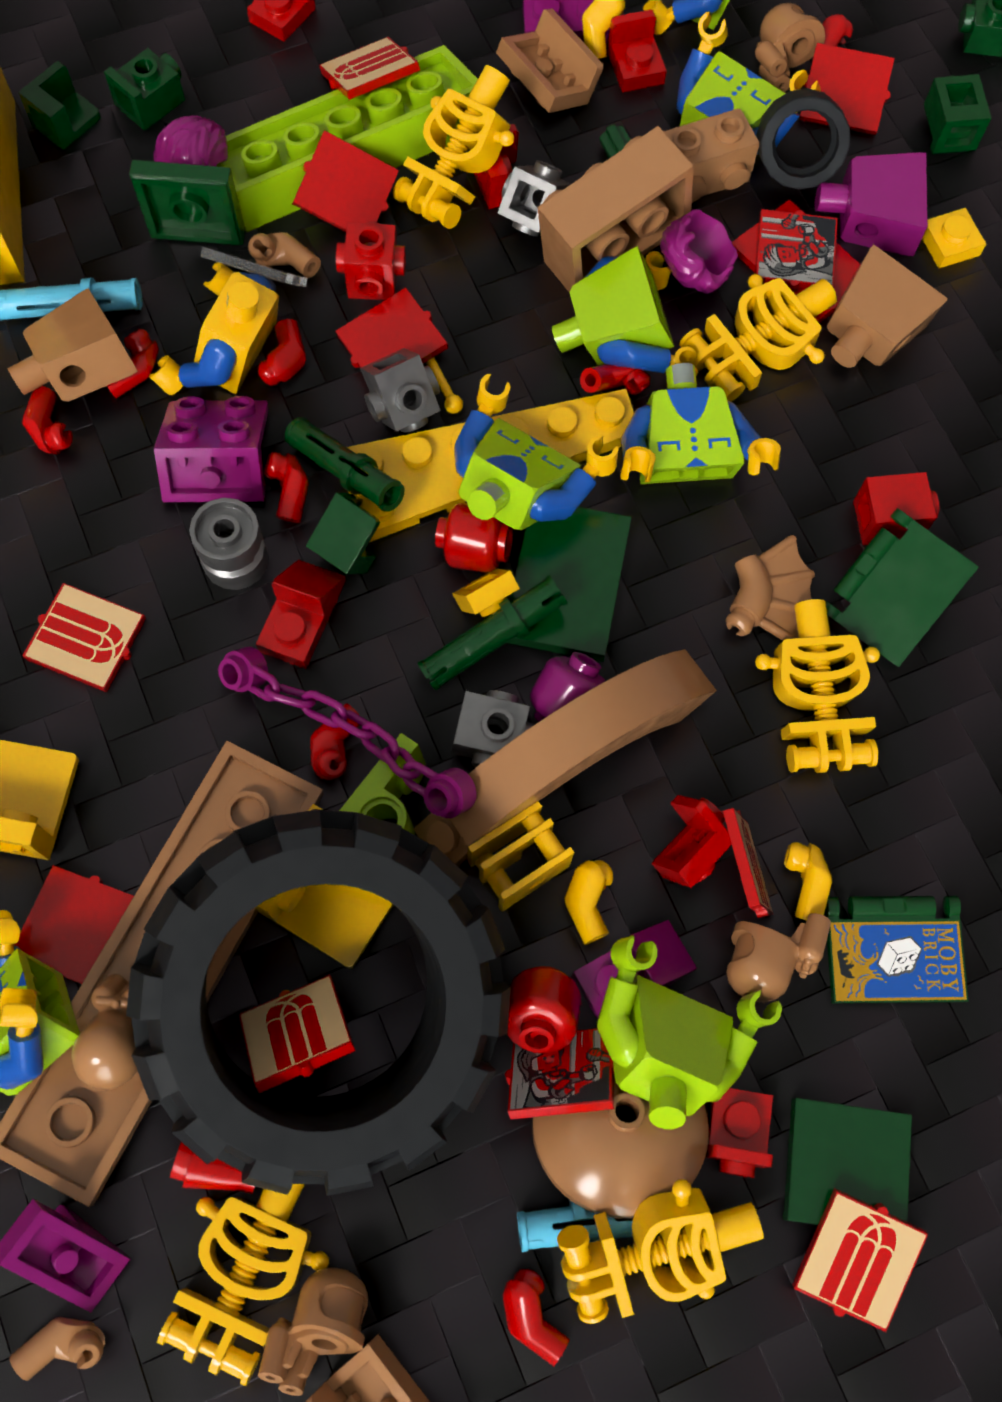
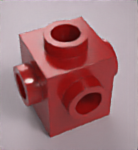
M347 222L345 243L338 242L336 247L337 273H345L348 298L388 299L396 294L397 276H405L406 247L397 245L396 225L380 224L377 222Z

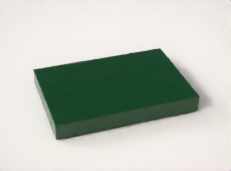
M578 507L565 520L536 522L526 528L515 576L520 589L511 594L510 602L550 575L568 604L561 606L529 627L530 634L524 638L517 635L507 643L566 655L579 652L596 661L604 662L632 517Z

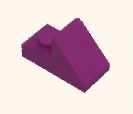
M669 920L632 934L635 937L632 946L634 959H636V951L642 942L653 941L657 947L655 963L648 969L637 971L636 976H642L667 987L697 969ZM611 951L572 973L597 1021L610 977L616 978L619 970L612 962Z
M34 1198L0 1240V1266L90 1313L130 1261L126 1253L68 1207L60 1204L53 1210Z

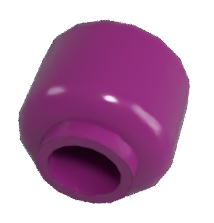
M573 652L570 658L555 656L549 659L530 692L531 705L536 710L534 713L536 720L540 722L572 700L605 682V679L599 674L602 668L601 665L589 656L579 652Z

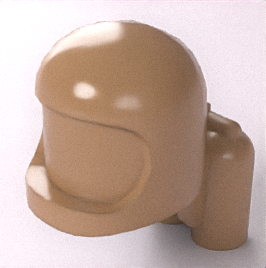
M782 3L776 5L769 10L761 23L759 33L761 42L757 44L755 50L756 59L761 64L759 67L761 78L781 91L786 92L790 84L789 68L797 67L811 59L814 55L816 44H824L825 31L822 23L814 16L805 15L804 11L797 4Z
M809 914L806 923H801L792 937L756 923L747 921L737 922L731 936L735 949L731 962L727 965L726 976L728 983L742 997L761 990L760 997L756 1002L766 1003L778 999L785 994L790 985L794 969L801 978H806L807 975L813 974L818 969L825 950L831 925L830 919L821 914Z
M119 974L109 975L93 991L91 1002L99 1010L98 1014L85 1026L76 1038L72 1048V1064L77 1076L92 1088L111 1090L120 1087L138 1072L132 1058L135 1050L132 1019L126 1016L129 984Z
M324 1268L310 1275L301 1288L293 1321L290 1322L281 1317L277 1323L270 1327L258 1377L269 1383H279L278 1389L285 1394L300 1396L304 1393L307 1378L319 1355L353 1354L362 1351L365 1336L361 1332V1324L368 1306V1293L365 1284L354 1273L341 1268Z

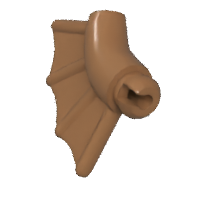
M795 535L786 537L759 556L756 554L750 555L734 564L739 578L740 589L730 606L731 613L726 618V625L729 630L733 626L737 627L739 630L736 635L746 636L751 633L753 627L759 626L782 641L799 638L794 605L812 599L810 586L812 578L815 577V572L810 570L799 556L796 542L797 537Z

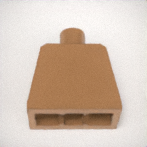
M873 244L853 275L827 324L829 332L839 338L832 347L831 354L840 365L848 368L854 367L862 356L872 364L881 366L928 326L948 298Z
M89 288L25 328L23 336L33 355L7 368L23 395L50 382L61 400L67 402L138 372Z

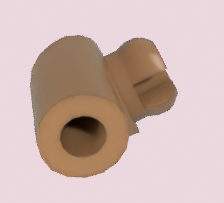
M57 1317L12 1353L9 1360L14 1371L25 1381H29L54 1358L77 1363L78 1369H88L96 1365L102 1358L105 1336L101 1329L93 1322Z

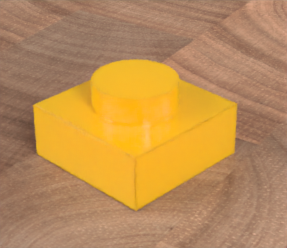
M966 208L927 219L928 227L922 239L939 269L981 255L986 242Z
M496 569L452 594L462 612L475 615L480 613L482 617H485L501 609L499 603L520 588L511 570Z

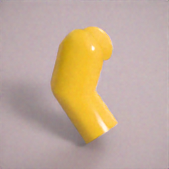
M594 0L583 13V41L597 58L607 57L605 32L610 28L611 19L623 14L625 0Z
M793 842L788 845L784 865L791 871L801 872L803 885L794 916L807 921L809 914L824 915L832 885V876L819 847L812 843L805 846L799 842Z
M588 860L580 864L574 871L565 895L566 908L584 945L593 943L609 934L596 906L602 891L613 882V871L609 864L602 860Z

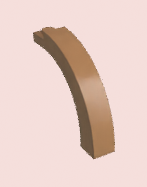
M686 649L674 651L641 663L603 682L556 710L472 770L469 776L476 786L477 797L471 809L454 818H443L431 813L413 830L420 839L435 845L459 867L468 859V846L532 804L540 801L571 778L611 753L653 731L679 723L717 690Z

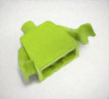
M634 935L627 936L616 941L611 948L612 962L619 970L616 978L610 977L597 1021V1030L613 1060L616 1084L621 1090L649 1101V1120L653 1125L658 1128L672 1130L683 1126L686 1122V1116H692L706 1102L718 1101L738 1080L758 1043L753 1039L757 1029L777 1022L781 1017L782 1006L779 1001L770 1003L763 1011L761 1018L755 1009V1003L760 997L761 990L749 993L738 1001L736 1010L741 1023L738 1029L732 1027L733 1017L642 976H636L637 971L648 969L655 963L657 947L653 941L642 942L636 951V959H634L632 946L635 937Z

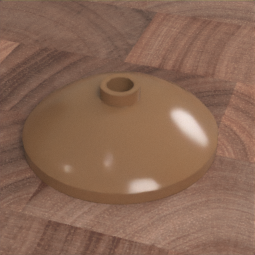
M615 1075L614 1109L532 1118V1134L536 1153L542 1168L555 1187L576 1205L595 1214L605 1212L606 1216L610 1218L632 1219L641 1202L652 1195L673 1192L672 1186L679 1179H685L692 1185L700 1172L707 1153L709 1127L705 1105L701 1106L692 1116H686V1122L679 1128L672 1130L658 1128L649 1120V1101L621 1090L615 1082ZM619 1106L630 1107L635 1112L636 1120L631 1123L621 1121L617 1117L615 1109Z

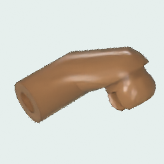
M280 232L267 235L258 233L250 239L248 244L251 256L257 263L267 267L291 265L304 277L310 278L318 272L321 266L320 258L288 233Z

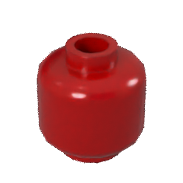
M465 502L455 504L449 512L448 518H439L436 527L435 545L437 548H443L445 560L450 567L487 573L496 570L500 562H507L513 542V528L494 517L488 520L476 518Z
M540 966L523 970L514 977L510 985L507 1035L520 1048L533 1053L548 1054L560 1051L571 1044L578 1029L581 1010L580 989L572 978L559 969Z

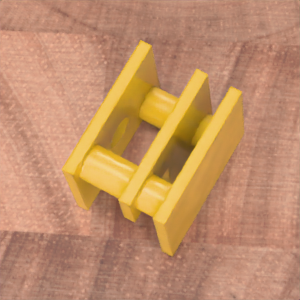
M539 801L468 846V863L471 867L474 865L478 867L479 879L482 884L485 882L489 883L499 898L498 907L501 912L569 868L575 853L571 847L565 850L552 832L554 823L551 818L545 821L540 815L542 805ZM524 832H528L527 834L523 835L522 837H520L519 839H517L516 841H514L513 843H511L510 845H508L507 847L493 855L495 851H497L504 845L508 844ZM535 843L548 862L513 884L504 870L520 860L522 851Z

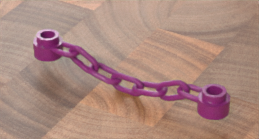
M248 646L231 651L220 662L218 674L226 688L237 692L250 691L267 702L277 701L301 708L310 718L329 727H340L350 734L361 738L366 749L385 762L396 776L403 779L408 788L424 797L426 807L434 815L443 818H454L471 809L475 804L477 797L476 786L472 778L464 770L449 768L438 774L420 762L415 761L406 749L399 747L396 739L378 724L370 722L350 710H346L339 701L318 691H304L279 684L278 680L268 673L266 660L256 648ZM266 681L270 683L267 686H265L264 691L258 688L262 686ZM280 692L299 697L300 700L282 695ZM316 700L336 709L331 714V718L311 709L316 704ZM347 718L362 726V729L360 730L346 722ZM380 736L390 746H386L381 750L370 739ZM398 756H401L406 762L402 769L395 762ZM421 774L430 778L426 788L412 779L418 778Z

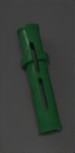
M304 417L294 419L287 426L285 441L289 446L299 450L316 464L339 478L344 489L353 495L362 494L386 512L394 510L399 506L404 497V486L397 479H393L378 469L376 461L365 453H354L335 438L311 424Z
M548 575L545 577V580L510 602L507 598L500 602L501 609L426 659L420 660L418 666L426 679H430L429 683L431 686L438 690L441 688L440 686L517 635L524 638L530 634L529 627L561 606H565L568 602L554 580Z

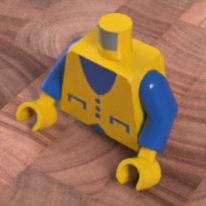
M216 262L212 268L217 273L209 282L205 281L204 286L215 293L218 298L201 327L194 362L184 363L179 366L170 356L166 355L157 363L161 368L157 372L150 374L149 377L168 395L175 394L183 386L187 388L220 386L237 394L277 322L279 295L276 293V285L271 279L266 278L267 276L262 274L233 272L222 262Z

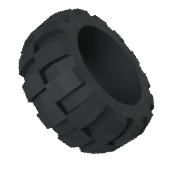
M312 809L310 811L273 815L233 831L232 834L205 852H202L166 890L144 927L145 933L135 963L131 966L126 1016L132 1019L135 1050L132 1058L148 1099L158 1100L174 1122L171 1133L206 1164L219 1159L242 1172L241 1183L286 1195L290 1192L292 1184L325 1185L327 1196L374 1187L371 1175L402 1161L411 1170L446 1144L448 1141L443 1131L462 1109L474 1112L496 1073L490 1061L497 1037L508 1033L511 987L503 981L500 954L505 951L489 907L480 902L466 881L468 876L435 845L425 842L403 829L402 826L361 813ZM320 884L345 885L372 892L393 903L414 929L424 954L427 971V994L424 1011L419 1026L405 1051L378 1077L345 1093L323 1097H301L285 1094L271 1088L259 1093L253 1079L229 1058L220 1045L208 1014L206 1003L207 970L224 937L250 910L280 893L299 887Z

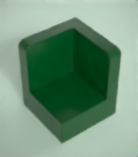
M60 61L53 63L18 92L31 125L63 150L101 119L98 108L75 91L67 67Z
M336 492L307 542L306 547L345 574L367 573L376 556L368 551L366 547L376 532L380 521L361 507L363 499L357 495Z

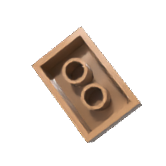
M659 126L643 136L634 137L620 152L603 163L594 164L584 173L583 177L563 190L559 189L552 192L544 200L543 204L537 207L544 262L568 292H570L574 284L584 279L596 263L605 256H621L637 246L644 256L660 245L662 233L671 225L672 221L691 211L694 166Z

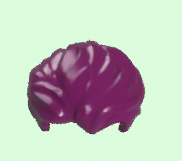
M193 115L174 119L160 132L156 139L154 162L216 167L217 164L225 162L228 158L225 130L221 125L205 117Z
M695 209L672 221L671 225L662 233V240L660 242L661 252L673 276L681 285L687 288H695L699 292L708 294L720 288L729 279L738 253L732 245V241L729 239L722 222L699 209Z

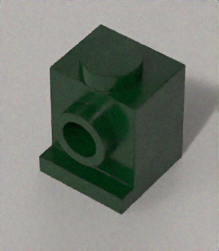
M972 0L971 3L964 4L958 24V31L964 32L963 53L1002 57V0Z
M146 48L117 71L111 66L104 71L115 106L144 131L185 101L180 82L182 78L181 70L175 60L167 53H163L158 57L149 48Z
M979 74L934 78L923 104L933 138L930 146L932 154L976 150L991 120V114Z

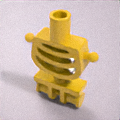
M485 65L468 97L448 89L442 97L434 96L431 99L430 106L433 110L424 123L423 135L430 149L437 153L441 160L437 161L436 169L432 170L407 156L403 165L418 177L414 183L407 177H401L397 180L393 188V196L397 201L407 202L409 210L416 214H422L430 222L439 220L441 225L447 229H452L458 224L461 218V208L455 203H450L453 196L470 205L475 196L463 186L450 179L453 178V173H456L455 169L467 173L487 171L495 164L502 146L509 147L514 142V135L509 131L510 124L494 110L510 82L508 77L497 69ZM459 119L460 124H457L456 128V122ZM447 134L451 137L449 138L450 142L447 143L448 147H446Z
M753 274L748 279V285L752 289L745 292L738 303L735 315L737 338H734L719 318L713 314L706 319L703 333L711 342L710 345L701 337L702 332L700 329L695 328L680 340L679 346H689L696 351L697 358L692 364L695 365L698 371L707 368L709 372L705 376L704 381L709 387L719 386L723 388L727 401L730 402L743 393L745 386L749 391H752L759 385L762 372L749 357L750 354L763 365L776 370L792 367L805 354L809 356L812 363L819 364L824 360L825 354L823 350L814 347L822 329L814 317L837 302L836 292L827 280L820 279L795 295L781 278L763 284L762 277L759 274ZM753 312L754 327L748 318L747 313ZM723 357L724 360L717 364L716 361ZM736 373L742 382H738L733 374Z
M811 599L799 602L794 605L799 638L783 640L775 649L774 657L760 654L755 659V665L758 669H773V690L781 702L798 710L815 711V721L788 723L781 729L782 740L809 739L810 747L788 745L786 750L788 769L793 773L803 768H814L816 773H825L829 769V762L836 761L839 771H850L852 765L858 764L874 767L878 763V748L875 740L866 739L864 743L851 744L850 736L864 735L875 729V717L837 719L839 716L836 714L838 712L836 708L852 701L867 688L870 680L867 662H877L880 658V652L876 647H868L863 651L857 635L831 636L825 600ZM841 661L845 662V668L831 671L830 666ZM850 678L849 690L835 695L833 693L835 691L833 686ZM796 687L810 688L812 690L811 694L804 693ZM827 737H832L834 750H828Z
M679 1179L672 1186L673 1192L652 1195L639 1204L631 1226L632 1247L627 1245L626 1249L621 1247L620 1251L616 1248L605 1212L593 1215L600 1239L598 1241L589 1243V1233L584 1226L570 1225L559 1232L557 1242L559 1248L565 1253L561 1260V1267L564 1276L568 1279L567 1288L569 1295L574 1301L578 1302L577 1313L579 1319L587 1324L602 1321L609 1312L605 1297L614 1294L622 1318L634 1315L624 1277L626 1273L628 1275H632V1272L637 1274L638 1270L644 1273L652 1291L666 1301L679 1302L697 1294L703 1299L711 1298L715 1293V1286L726 1280L721 1252L764 1239L761 1223L753 1203L748 1202L711 1214L700 1188H692L687 1180ZM668 1261H669V1263H670V1266H668V1267H663V1266H661V1265H662V1262H664L665 1264H668Z
M292 1184L288 1195L263 1189L256 1205L240 1197H230L220 1209L215 1206V1202L210 1197H203L198 1200L196 1204L197 1213L212 1220L200 1240L199 1259L210 1277L223 1286L224 1290L220 1292L222 1296L217 1298L219 1302L206 1298L188 1288L178 1290L173 1303L200 1315L201 1318L196 1327L179 1319V1314L172 1311L159 1334L158 1344L164 1346L165 1343H168L184 1351L183 1359L190 1363L195 1361L200 1352L212 1358L208 1372L217 1376L223 1370L241 1379L240 1384L245 1387L247 1386L261 1354L256 1351L251 1354L233 1344L239 1334L264 1347L270 1328L238 1312L243 1309L242 1305L246 1303L244 1298L253 1300L280 1298L297 1285L304 1265L311 1266L315 1271L327 1268L329 1265V1257L325 1252L317 1251L313 1253L308 1251L311 1232L288 1221L305 1184ZM245 1214L255 1218L256 1222L252 1223L249 1221ZM230 1222L236 1229L246 1235L248 1240L244 1241L245 1246H242L230 1233ZM276 1230L288 1234V1237L277 1236ZM217 1242L226 1253L236 1259V1265L232 1266L233 1271L228 1272L220 1263L216 1254ZM271 1247L293 1250L288 1260H272L264 1256L268 1254L267 1248ZM260 1271L268 1273L285 1271L287 1273L284 1280L278 1286L260 1287L254 1285L253 1280L257 1279L256 1274ZM213 1323L226 1328L219 1345L206 1339Z

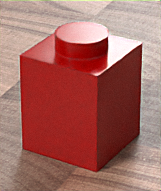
M926 472L866 477L853 500L862 545H868L881 527L888 530L898 539L903 537L907 529L897 524L890 517L896 508L906 513L927 530H929L939 515V499L937 493L934 490H930Z

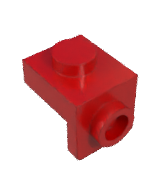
M677 795L670 804L687 826L651 864L664 879L692 888L696 883L706 879L713 872L716 865L715 862L732 844L729 833L722 824L725 821L724 815L712 802L705 798L698 800Z

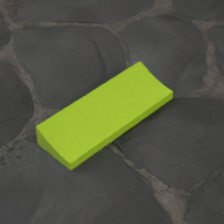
M442 45L414 57L419 63L420 71L350 100L337 89L226 135L228 158L225 162L217 164L216 167L231 168L246 232L300 210V208L292 203L305 175L303 165L306 161H311L324 130L394 168L400 167L404 164L407 156L416 160L434 152L426 143L423 135L424 123L433 110L430 106L431 99L434 96L442 97L448 89L468 97L478 78L445 45ZM459 119L456 122V128L457 124H460ZM448 134L446 137V146L447 143L450 142L449 138H451Z

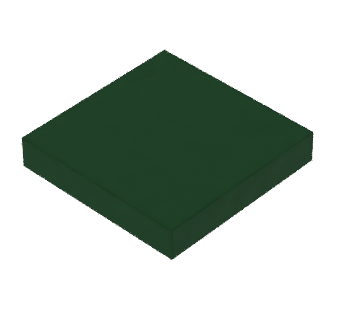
M132 160L129 175L150 237L231 245L244 244L246 231L231 168Z
M793 1098L791 1101L783 1220L818 1225L834 1188L872 1206L882 1203L888 1209L889 1214L907 1222L912 1115Z

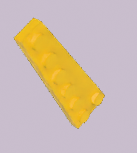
M627 389L502 414L491 418L494 421L498 418L504 420L579 463L587 460L588 442L596 435L603 436V446L598 455L611 451L616 446L621 447V437L634 411ZM465 422L347 447L356 454L365 453L376 461L378 469L393 479L400 481L405 488L403 500L399 506L389 512L381 510L379 506L362 494L357 495L363 499L361 507L380 521L370 542L419 524L420 518L446 509L448 513L455 504L465 502L458 493L463 478L456 472L454 445Z

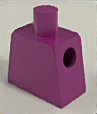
M926 153L866 155L852 158L842 184L823 182L818 185L815 196V211L840 213V238L844 242L870 248L874 244L884 251L914 256L928 227Z

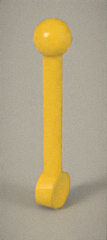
M433 357L426 363L433 371L446 399L444 402L445 409L452 414L459 413L463 408V400L459 395L453 393L436 359Z

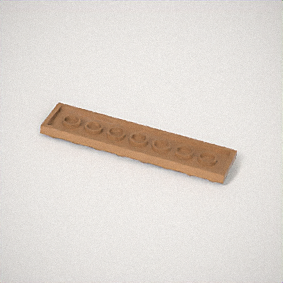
M226 741L72 1000L71 1005L79 1032L81 1033L90 1020L98 1014L99 1010L92 1005L91 995L109 975H122L126 979L127 984H129L131 966L135 963L145 933V925L168 887L202 852H205L232 834L233 831L273 815L308 811L312 804L318 806L324 795L323 789ZM253 908L242 917L218 946L207 970L206 1003L209 1001L258 913L256 908ZM72 1045L47 1067L40 1077L34 1079L15 1096L0 1122V1159L80 1203L91 1207L97 1201L153 1100L148 1099L138 1072L128 1082L111 1090L92 1088L81 1081L75 1073L72 1064Z

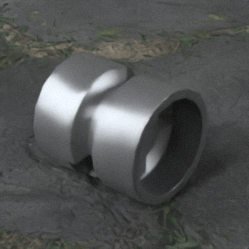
M223 497L211 500L197 510L191 519L189 532L192 544L209 579L224 589L232 590L250 587L260 580L267 570L269 556L256 514L252 509L238 499Z

